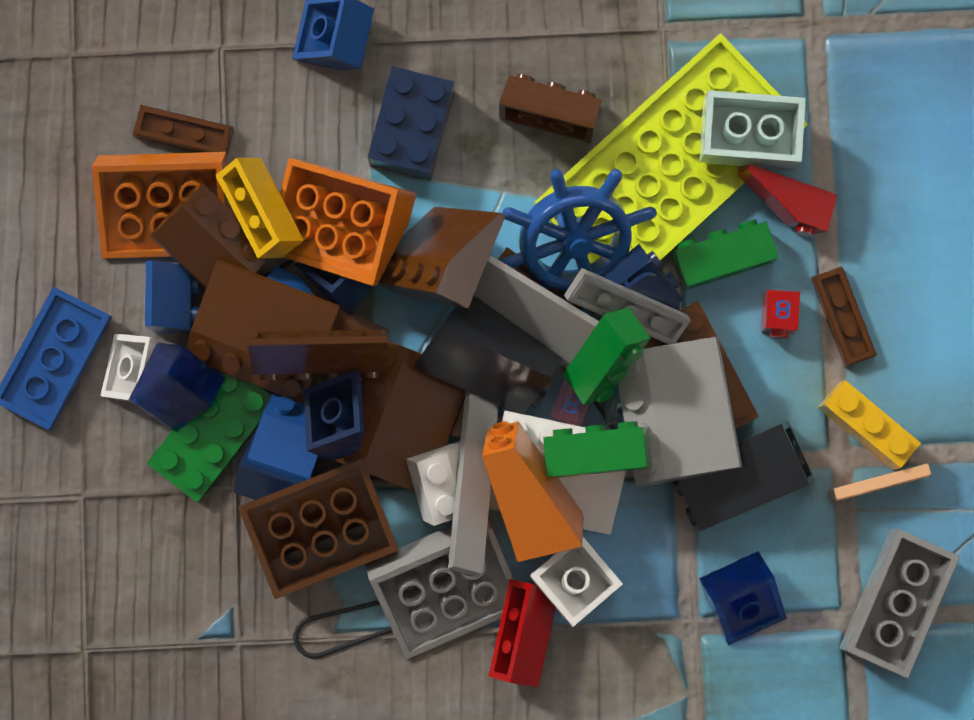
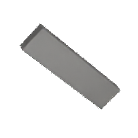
M581 268L564 294L567 301L602 316L629 307L648 335L666 344H675L691 321L689 316L683 312Z

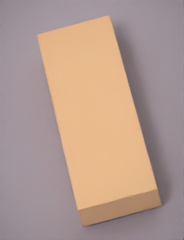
M928 463L832 488L828 490L831 501H840L926 478L931 475Z

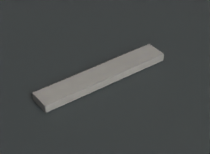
M465 391L448 569L478 577L483 574L491 492V482L482 453L487 429H490L491 426L497 423L498 404Z

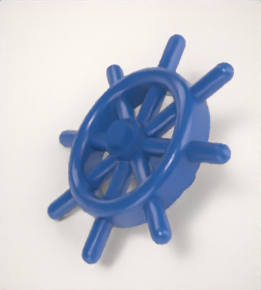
M554 169L550 173L554 192L540 200L528 214L511 207L503 210L502 214L506 215L505 220L522 226L519 235L521 252L499 261L512 269L526 264L529 272L541 282L540 286L550 292L552 288L567 291L581 268L600 275L626 255L631 246V226L655 218L657 211L654 207L650 206L629 214L625 213L618 200L612 196L623 177L619 169H614L609 173L600 189L590 186L567 187L562 171ZM588 207L581 219L576 217L573 208ZM601 211L606 212L613 218L610 221L592 227ZM554 217L558 225L550 223L549 221ZM540 233L556 239L536 247ZM614 233L610 245L595 240ZM560 252L551 267L540 260ZM590 252L601 256L592 264H590L587 256ZM571 258H574L578 269L565 270Z

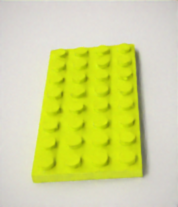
M721 33L564 175L567 187L590 186L600 189L609 173L614 169H619L623 177L612 196L618 200L625 213L629 214L650 206L656 209L657 215L655 218L631 226L632 240L629 251L640 244L647 254L653 250L659 259L662 260L745 184L737 175L738 168L744 166L699 163L703 100L708 90L781 95ZM804 121V129H805L808 124ZM553 186L534 202V205L553 193ZM588 207L573 208L576 217L581 219ZM601 211L592 227L610 221L613 218L606 212ZM553 217L550 220V222L555 225H558L557 221ZM614 233L595 240L610 245ZM592 252L587 255L590 264L601 257Z

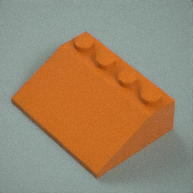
M226 152L98 155L91 168L101 258L172 257L150 235L189 191L201 184H204L229 208V201L216 178V175L227 166Z
M289 158L280 195L304 241L285 255L284 258L368 285L377 286L409 225L417 193L312 162Z

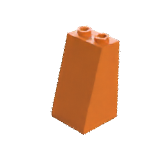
M503 421L487 429L482 458L517 561L521 562L582 547L583 513L560 479L547 477L545 458L519 421L510 424L507 421Z

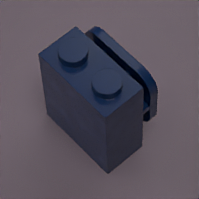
M640 244L599 275L678 311L680 310V302L684 300L677 291V288L681 285L670 270L663 273L661 268L664 267V264L653 250L647 254ZM590 311L591 314L598 321H600L603 317L602 315Z

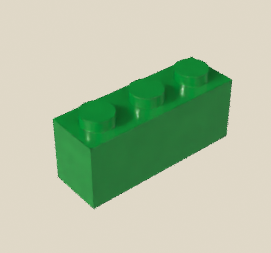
M754 219L739 224V230L727 233L726 229H722L708 234V240L697 243L696 239H690L677 245L678 249L674 250L671 256L683 291L774 263L779 256L767 221L758 224L757 220Z
M629 307L604 314L563 373V376L583 405L595 401L603 403L614 395V388L629 374L628 369L633 362L643 355V348L651 338Z
M638 421L618 423V429L605 430V425L586 426V433L573 434L572 428L552 430L553 436L543 437L546 473L549 478L652 468L648 428L638 427Z

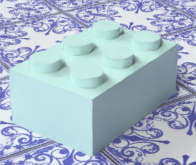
M708 90L703 100L699 163L736 166L752 164L762 168L796 170L802 162L806 98Z

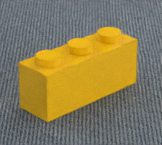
M237 157L216 175L258 259L283 258L304 241L262 158Z
M846 380L839 382L817 407L891 470L900 469L921 444V442Z

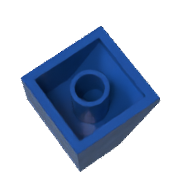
M306 0L292 59L336 70L361 69L365 56L366 42L372 25L374 8L358 0Z
M146 261L145 326L156 334H190L199 310V306H195V294H200L201 283L180 264Z
M273 394L262 414L246 463L300 481L310 479L321 457L307 451L304 404Z

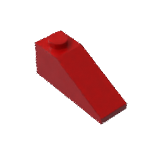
M752 164L738 168L737 175L786 225L796 228L795 232L797 234L814 237L815 234L828 231L837 194Z

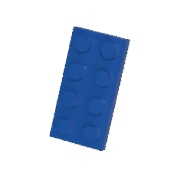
M53 286L0 384V405L52 431L109 325L112 316Z

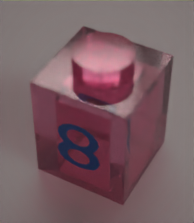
M563 380L550 417L582 427L589 404L583 405L569 383Z

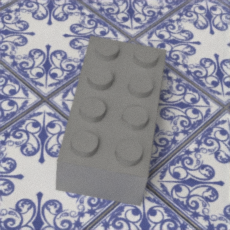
M890 529L839 649L895 675L908 679L960 556L901 529Z

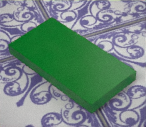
M218 371L146 464L194 501L200 503L258 428L262 414L272 395L257 385Z

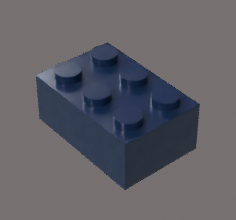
M392 66L367 157L369 165L431 181L455 93L454 81Z

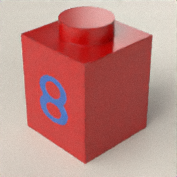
M767 290L763 294L761 332L770 333V338L788 339L789 334H794L798 331L800 292Z

